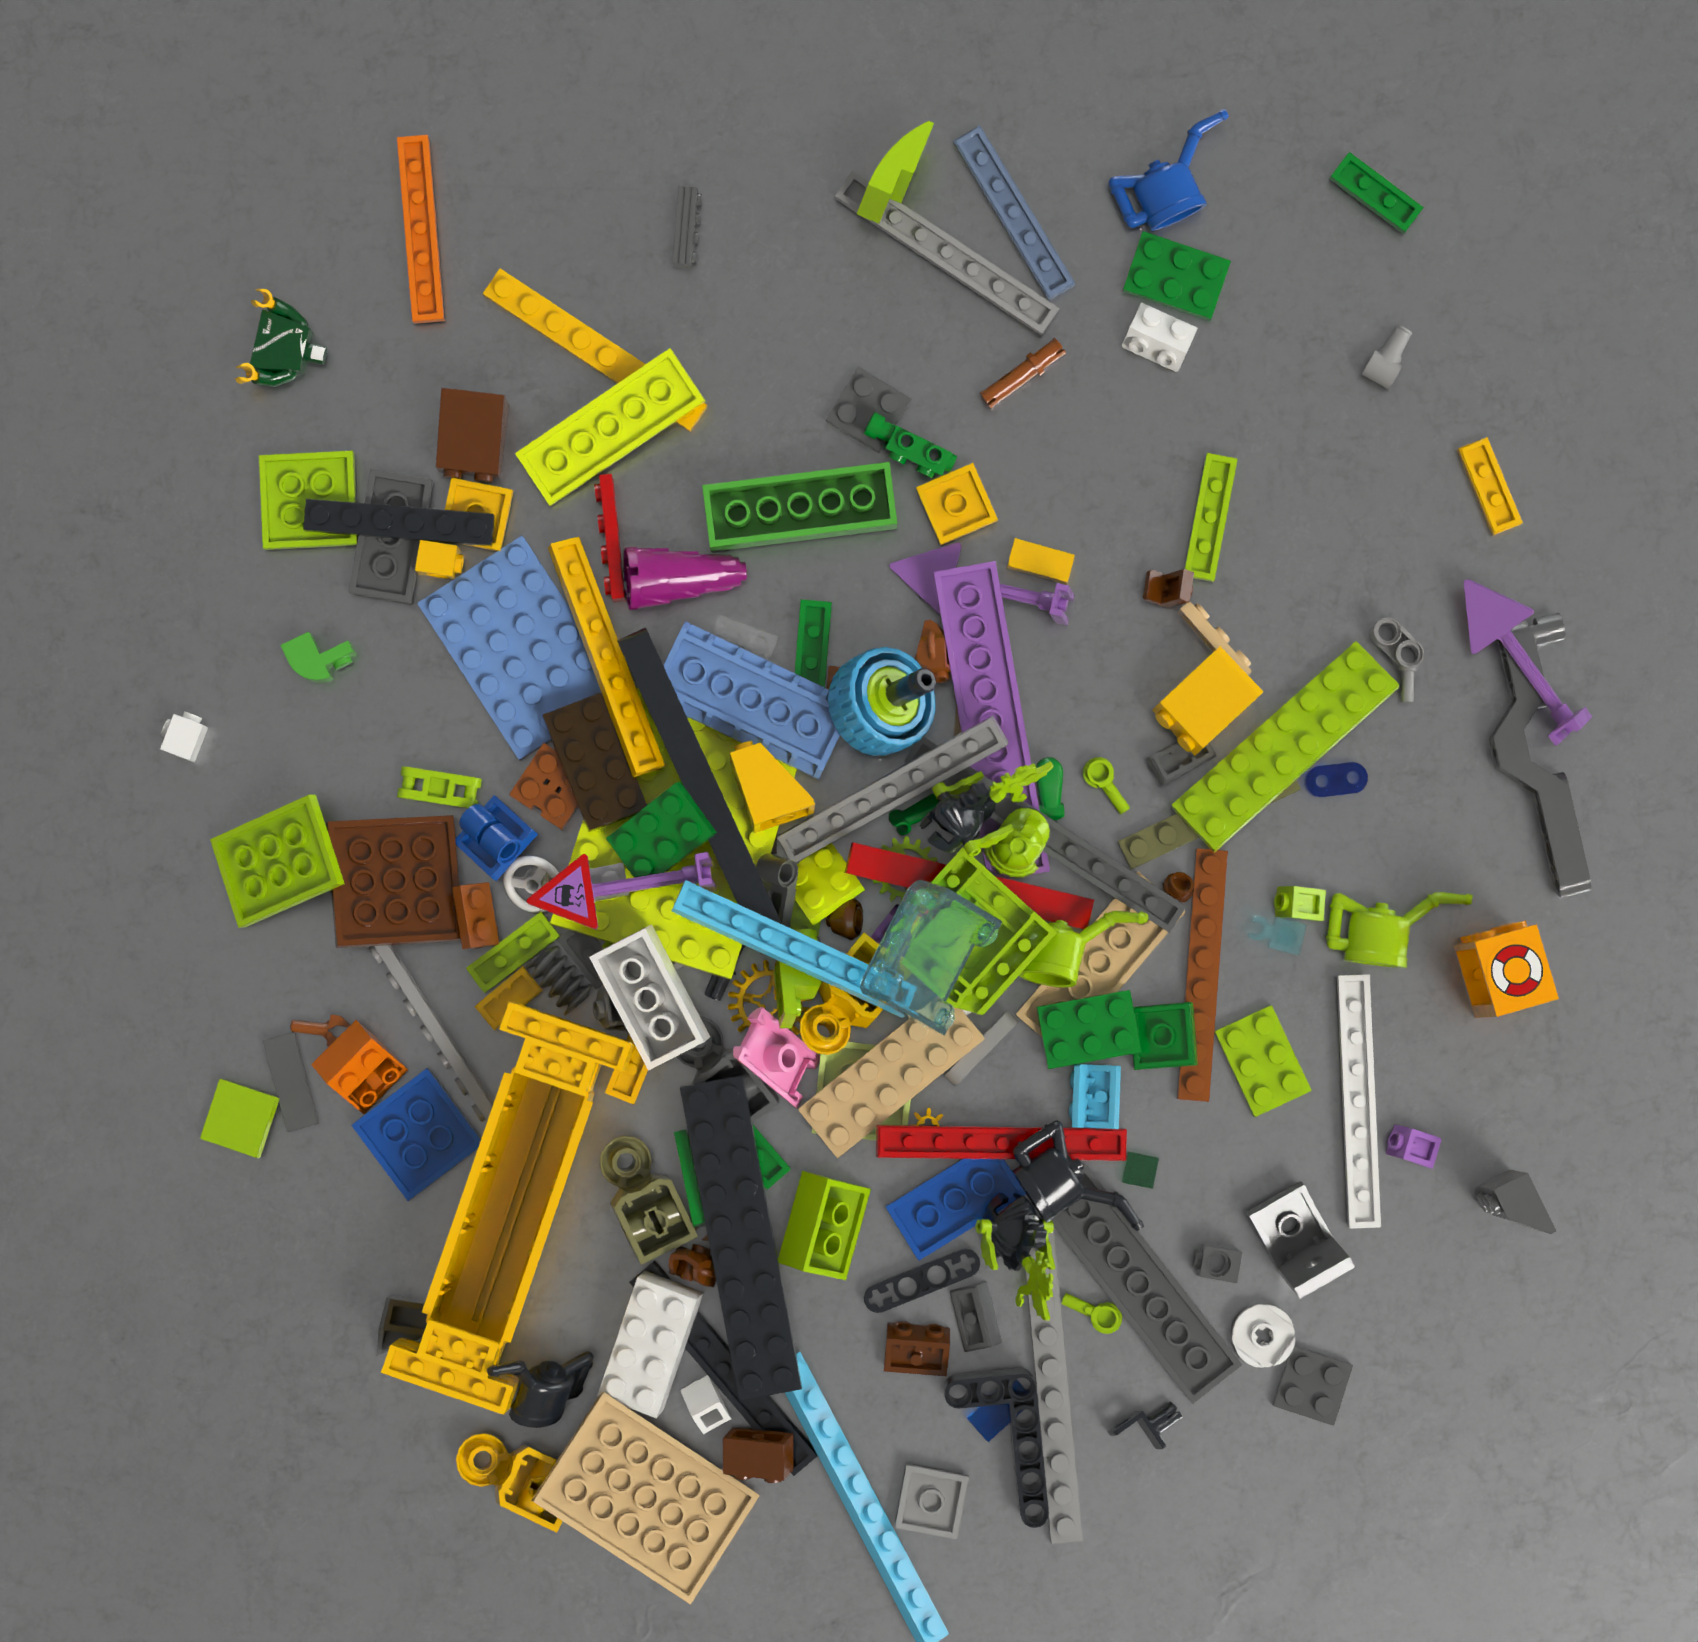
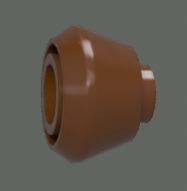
M856 898L845 902L826 917L827 926L831 927L834 934L848 940L855 939L860 935L863 927L862 904Z

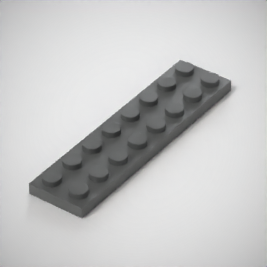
M1084 1164V1169L1080 1171L1083 1179L1080 1180L1083 1187L1106 1191L1089 1167ZM1080 1199L1055 1216L1052 1221L1056 1230L1192 1404L1242 1366L1241 1362L1142 1235L1131 1227L1130 1222L1117 1207Z

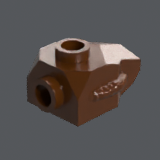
M693 1244L691 1249L683 1246L678 1247L670 1255L668 1266L670 1270L668 1274L680 1276L681 1279L691 1282L693 1280L700 1285L714 1288L716 1276L712 1256L710 1255L711 1250L697 1244Z

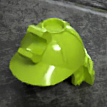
M1019 808L1010 813L999 828L1001 829L1012 824L1014 830L997 844L983 848L986 859L991 866L1000 874L1015 878L1029 876L1039 869L1035 862L1046 846L1050 833L1049 824L1042 814L1030 808Z

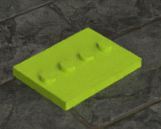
M316 795L304 796L210 839L238 928L248 927L345 884Z

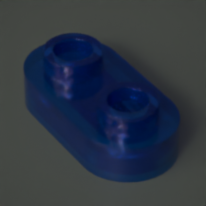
M1356 762L1317 766L1307 772L1304 786L1306 791L1316 798L1355 794L1363 790L1367 785L1368 774L1366 769ZM1349 772L1357 774L1358 780L1356 783L1353 784L1347 780ZM1318 776L1326 778L1327 784L1325 787H1319L1316 784Z

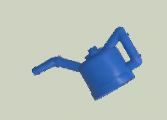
M1226 109L1219 110L1218 113L1197 122L1187 131L1188 136L1177 163L1170 165L1169 162L1161 163L1160 160H1156L1148 165L1149 170L1143 175L1113 176L1109 179L1110 193L1114 195L1124 217L1123 221L1128 227L1135 228L1147 222L1150 231L1159 230L1195 214L1207 205L1189 166L1199 139L1203 136L1202 134L1229 117ZM1134 187V193L1143 211L1135 213L1125 188Z

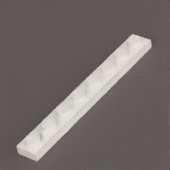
M1370 974L1337 976L1348 1228H1380L1381 1214Z

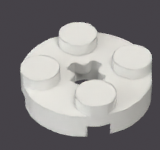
M1254 1304L1244 1309L1235 1319L1232 1326L1231 1342L1238 1356L1249 1365L1261 1368L1281 1364L1290 1356L1295 1345V1331L1289 1316L1278 1307L1269 1304ZM1268 1327L1270 1329L1268 1335L1271 1337V1341L1269 1343L1263 1341L1261 1344H1258L1256 1342L1258 1336L1255 1332L1257 1329L1264 1330Z

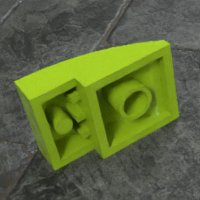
M927 121L903 136L883 157L868 183L857 215L880 224L889 199L902 203L933 128V122Z

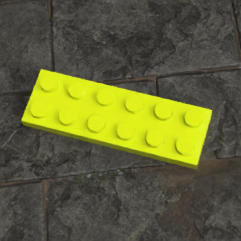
M669 348L515 454L549 506H552L706 400L672 349Z

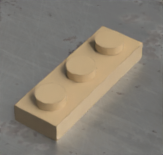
M1186 603L1177 612L1212 652L1221 646L1247 675L1252 672L1248 667L1251 665L1249 659L1240 650L1235 652L1229 646L1230 638L1220 627L1213 628L1207 621L1209 618L1208 613L1200 604Z

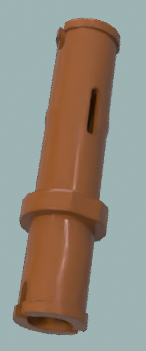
M1053 338L1052 341L1034 354L1031 352L1027 354L1025 361L979 393L983 401L992 409L993 406L1034 376L1044 374L1045 368L1066 355L1062 345L1056 338Z

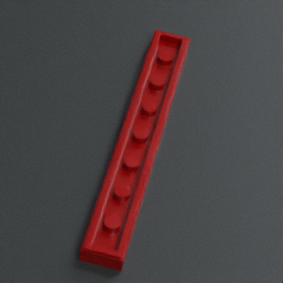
M852 842L844 873L924 891L947 864ZM995 876L1043 920L1055 923L1056 920H1063L1068 923V926L1086 929L1089 926L1094 899Z
M876 1125V1157L1016 1159L1013 1155V1148L1018 1145L1017 1143L1023 1142L1044 1127ZM1063 1128L1067 1152L1072 1160L1078 1158L1079 1160L1126 1161L1127 1129ZM1052 1138L1028 1153L1031 1160L1048 1148L1054 1147Z

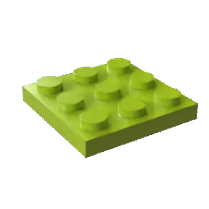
M353 451L259 455L262 542L264 550L357 545L358 536L305 532L303 530L306 499L356 503L355 458Z

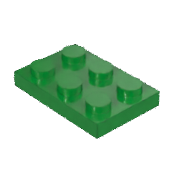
M1143 231L1122 292L1211 321L1231 260Z
M676 782L606 839L635 878L668 872L717 832L682 783Z
M1130 990L1036 1007L1047 1069L1141 1052Z

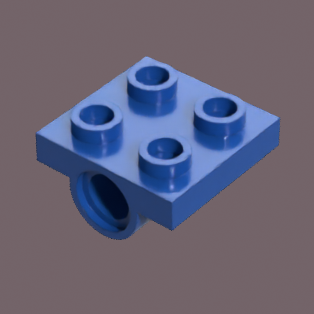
M494 795L485 806L481 804L472 805L462 814L459 821L462 832L455 838L456 846L493 880L497 881L538 834Z

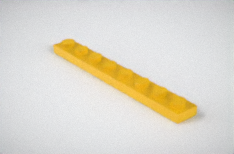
M499 268L483 292L484 297L616 384L646 365L501 268ZM702 403L675 423L691 432L706 410L707 404Z
M578 536L551 543L548 547L549 554L633 777L661 770L665 766L625 657L617 642L616 633L581 540Z

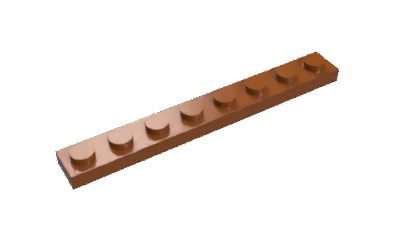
M1195 849L1194 888L1191 902L1184 1003L1193 1002L1198 1065L1179 1067L1177 1099L1209 1102L1228 857V851L1217 850L1214 853L1211 849Z

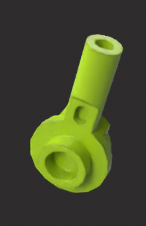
M1094 757L1088 760L1083 768L1085 782L1091 787L1102 788L1120 815L1127 811L1130 806L1112 782L1114 779L1112 764L1102 757Z
M1065 1293L1061 1304L1090 1317L1093 1327L1098 1332L1110 1334L1117 1331L1121 1326L1122 1313L1115 1304L1104 1302L1094 1306Z

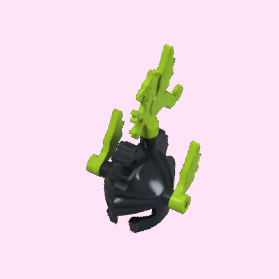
M1048 762L1036 768L1035 763L1029 766H1020L1015 769L1016 772L1012 776L1009 773L1001 776L1002 782H992L993 785L989 786L990 792L984 783L977 784L984 777L982 771L962 779L951 786L946 787L945 783H938L932 788V791L939 802L935 808L922 818L919 826L921 829H924L933 822V819L941 829L955 835V837L948 842L939 832L935 831L927 839L929 844L951 854L958 852L964 847L968 856L974 857L981 852V848H988L991 845L997 844L1014 830L1012 824H1009L995 832L989 833L981 839L975 840L981 830L982 823L990 818L996 810L995 805L1006 797V793H1011V801L1023 802L1027 798L1026 794H1021L1024 789L1023 786L1037 782L1040 778L1046 776L1047 772L1054 766L1052 762ZM970 788H972L973 792L967 795L961 794L960 796H951L959 795L962 792H967Z
M998 1193L987 1205L983 1219L977 1220L975 1224L976 1232L983 1234L980 1246L982 1250L981 1257L985 1261V1266H989L992 1270H998L997 1259L1000 1257L1003 1258L1004 1265L1009 1270L1019 1271L1023 1267L1030 1276L1027 1285L1020 1286L1017 1291L1016 1305L1022 1307L1024 1303L1023 1296L1032 1295L1033 1308L1036 1310L1037 1316H1041L1043 1320H1050L1046 1300H1050V1297H1053L1052 1282L1054 1276L1052 1273L1046 1274L1045 1270L1046 1267L1049 1270H1055L1056 1268L1052 1255V1246L1048 1238V1234H1051L1054 1229L1053 1221L1051 1220L1046 1224L1044 1220H1039L1029 1200L1018 1193L1013 1194L1016 1200L998 1214L996 1209L1008 1203L1009 1197L1005 1194ZM1031 1248H1038L1039 1250L1035 1252L1036 1260L1029 1254Z

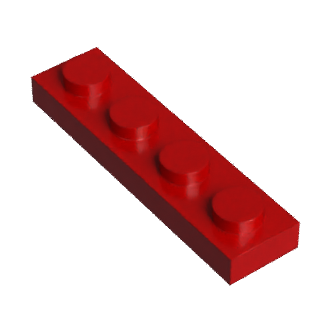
M612 474L599 475L600 483L594 484L596 503L602 502L603 514L597 515L599 533H605L606 545L601 546L602 564H608L609 576L604 577L605 594L611 595L613 603L626 602L614 479Z

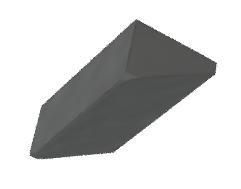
M982 1282L950 1290L964 1352L990 1348L1001 1344L1002 1339L988 1283Z

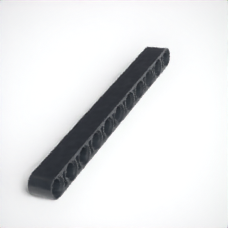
M646 627L618 639L619 647L683 786L717 832L708 841L737 904L782 924Z

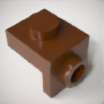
M1186 569L1168 574L1155 570L1147 571L1143 599L1166 608L1189 603L1193 593L1194 572Z

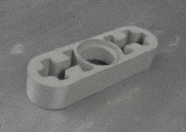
M1007 1010L983 1034L985 1040L957 1061L945 1073L944 1077L956 1086L1019 1021Z

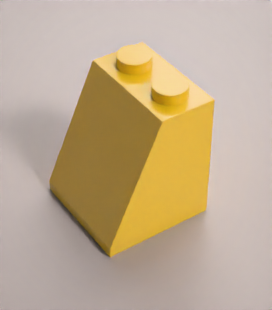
M1219 646L1156 705L1152 711L1156 714L1155 718L1158 723L1174 733L1179 745L1185 751L1191 752L1195 756L1255 701L1263 691L1228 653Z
M747 741L734 746L735 751L730 752V764L754 833L814 814V799L761 743L753 745L752 741Z

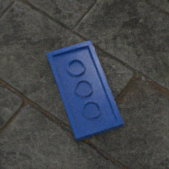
M961 1159L885 1207L916 1258L920 1261L973 1228L977 1220L983 1219L987 1205L998 1193L1005 1194L1009 1197L1008 1203L997 1208L996 1212H999L1016 1200L1013 1196L1014 1193L1025 1196L1026 1193L1005 1159Z

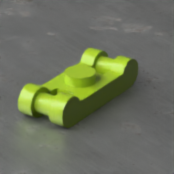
M406 766L401 767L400 776H403L401 788H398L397 798L465 809L478 804L476 794L477 788H481L482 779ZM415 779H424L422 791L414 790ZM456 785L465 786L463 798L454 796Z

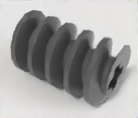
M558 946L546 948L534 957L524 969L535 967L531 977L536 979L543 976L539 986L541 988L552 986L548 993L549 998L560 995L556 1006L568 1005L564 1015H567L589 996L588 993L592 985L590 983L582 987L580 986L584 978L583 974L572 977L576 966L571 965L566 968L563 966L568 957L566 955L559 958L555 957L559 950Z

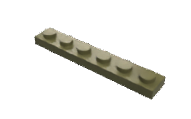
M1297 780L1271 803L1301 790ZM1175 814L1117 843L1130 870L1200 837L1178 814Z

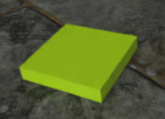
M219 1079L200 1139L255 1158H260L280 1098L225 1079Z

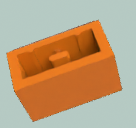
M357 1020L311 1064L327 1085L362 1114H365L408 1071L407 1067Z

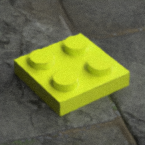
M832 843L797 863L798 877L795 888V901L812 925H815L842 904L865 890L855 875L844 873L847 863Z

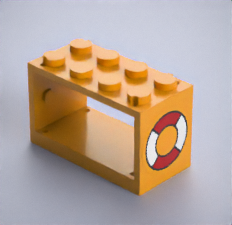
M1526 920L1490 928V931L1460 937L1462 943L1453 945L1475 1018L1498 1017L1559 999L1537 924L1527 926Z

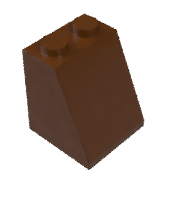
M441 388L436 468L439 472H443V477L461 479L462 475L474 476V481L492 483L493 478L501 479L510 407L505 395Z

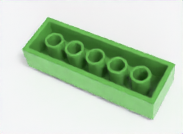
M890 462L702 485L711 552L897 529Z

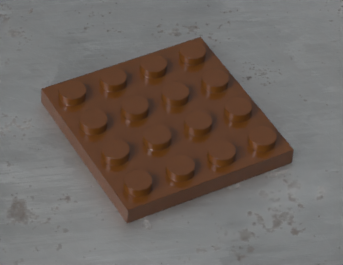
M453 815L328 821L326 823V828L345 883L331 890L336 948L461 941L452 887L459 886Z

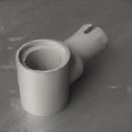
M1396 325L1385 346L1373 352L1361 375L1389 390L1402 368V364H1400L1402 358L1400 356L1412 332L1401 325Z

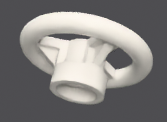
M531 855L521 856L515 859L505 871L503 877L504 888L510 900L519 908L531 913H544L547 911L529 905L526 900L518 895L514 887L525 888L526 891L534 894L559 874V872L550 862L543 858ZM533 865L524 877L513 876L515 871L521 866Z

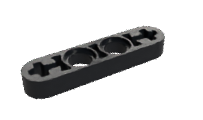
M971 1249L957 1250L872 1284L864 1293V1303L872 1312H885L972 1277L980 1268V1259L976 1252ZM966 1254L968 1258H974L975 1262L971 1264L972 1270L968 1272L964 1268L954 1270L958 1276L951 1279L950 1269L945 1263L946 1260L951 1259L952 1265L961 1262L960 1256ZM936 1265L944 1268L946 1273L943 1282L938 1284L930 1282L927 1277L928 1270ZM906 1277L912 1278L917 1286L915 1292L908 1296L901 1294L898 1290V1283ZM893 1283L894 1293L899 1298L898 1301L892 1302V1296L883 1299L884 1305L878 1307L876 1303L870 1304L869 1299L873 1297V1290L878 1289L880 1294L889 1291L886 1284Z

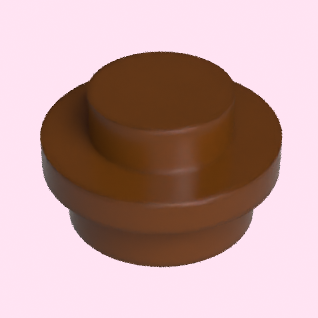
M1176 872L1165 878L1163 882L1164 892L1181 903L1188 901L1193 895L1194 883L1186 873Z

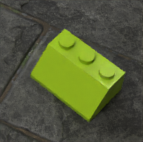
M802 1171L779 1253V1263L800 1271L846 1280L871 1189L831 1177Z

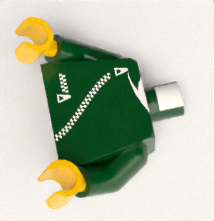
M255 289L263 294L264 300L262 303L251 300V304L254 307H267V310H262L250 364L243 363L236 366V368H241L246 372V378L237 377L235 381L239 384L252 381L254 384L277 387L294 381L297 375H304L307 361L324 365L327 347L312 343L313 332L308 328L307 320L290 304L272 297L269 290Z

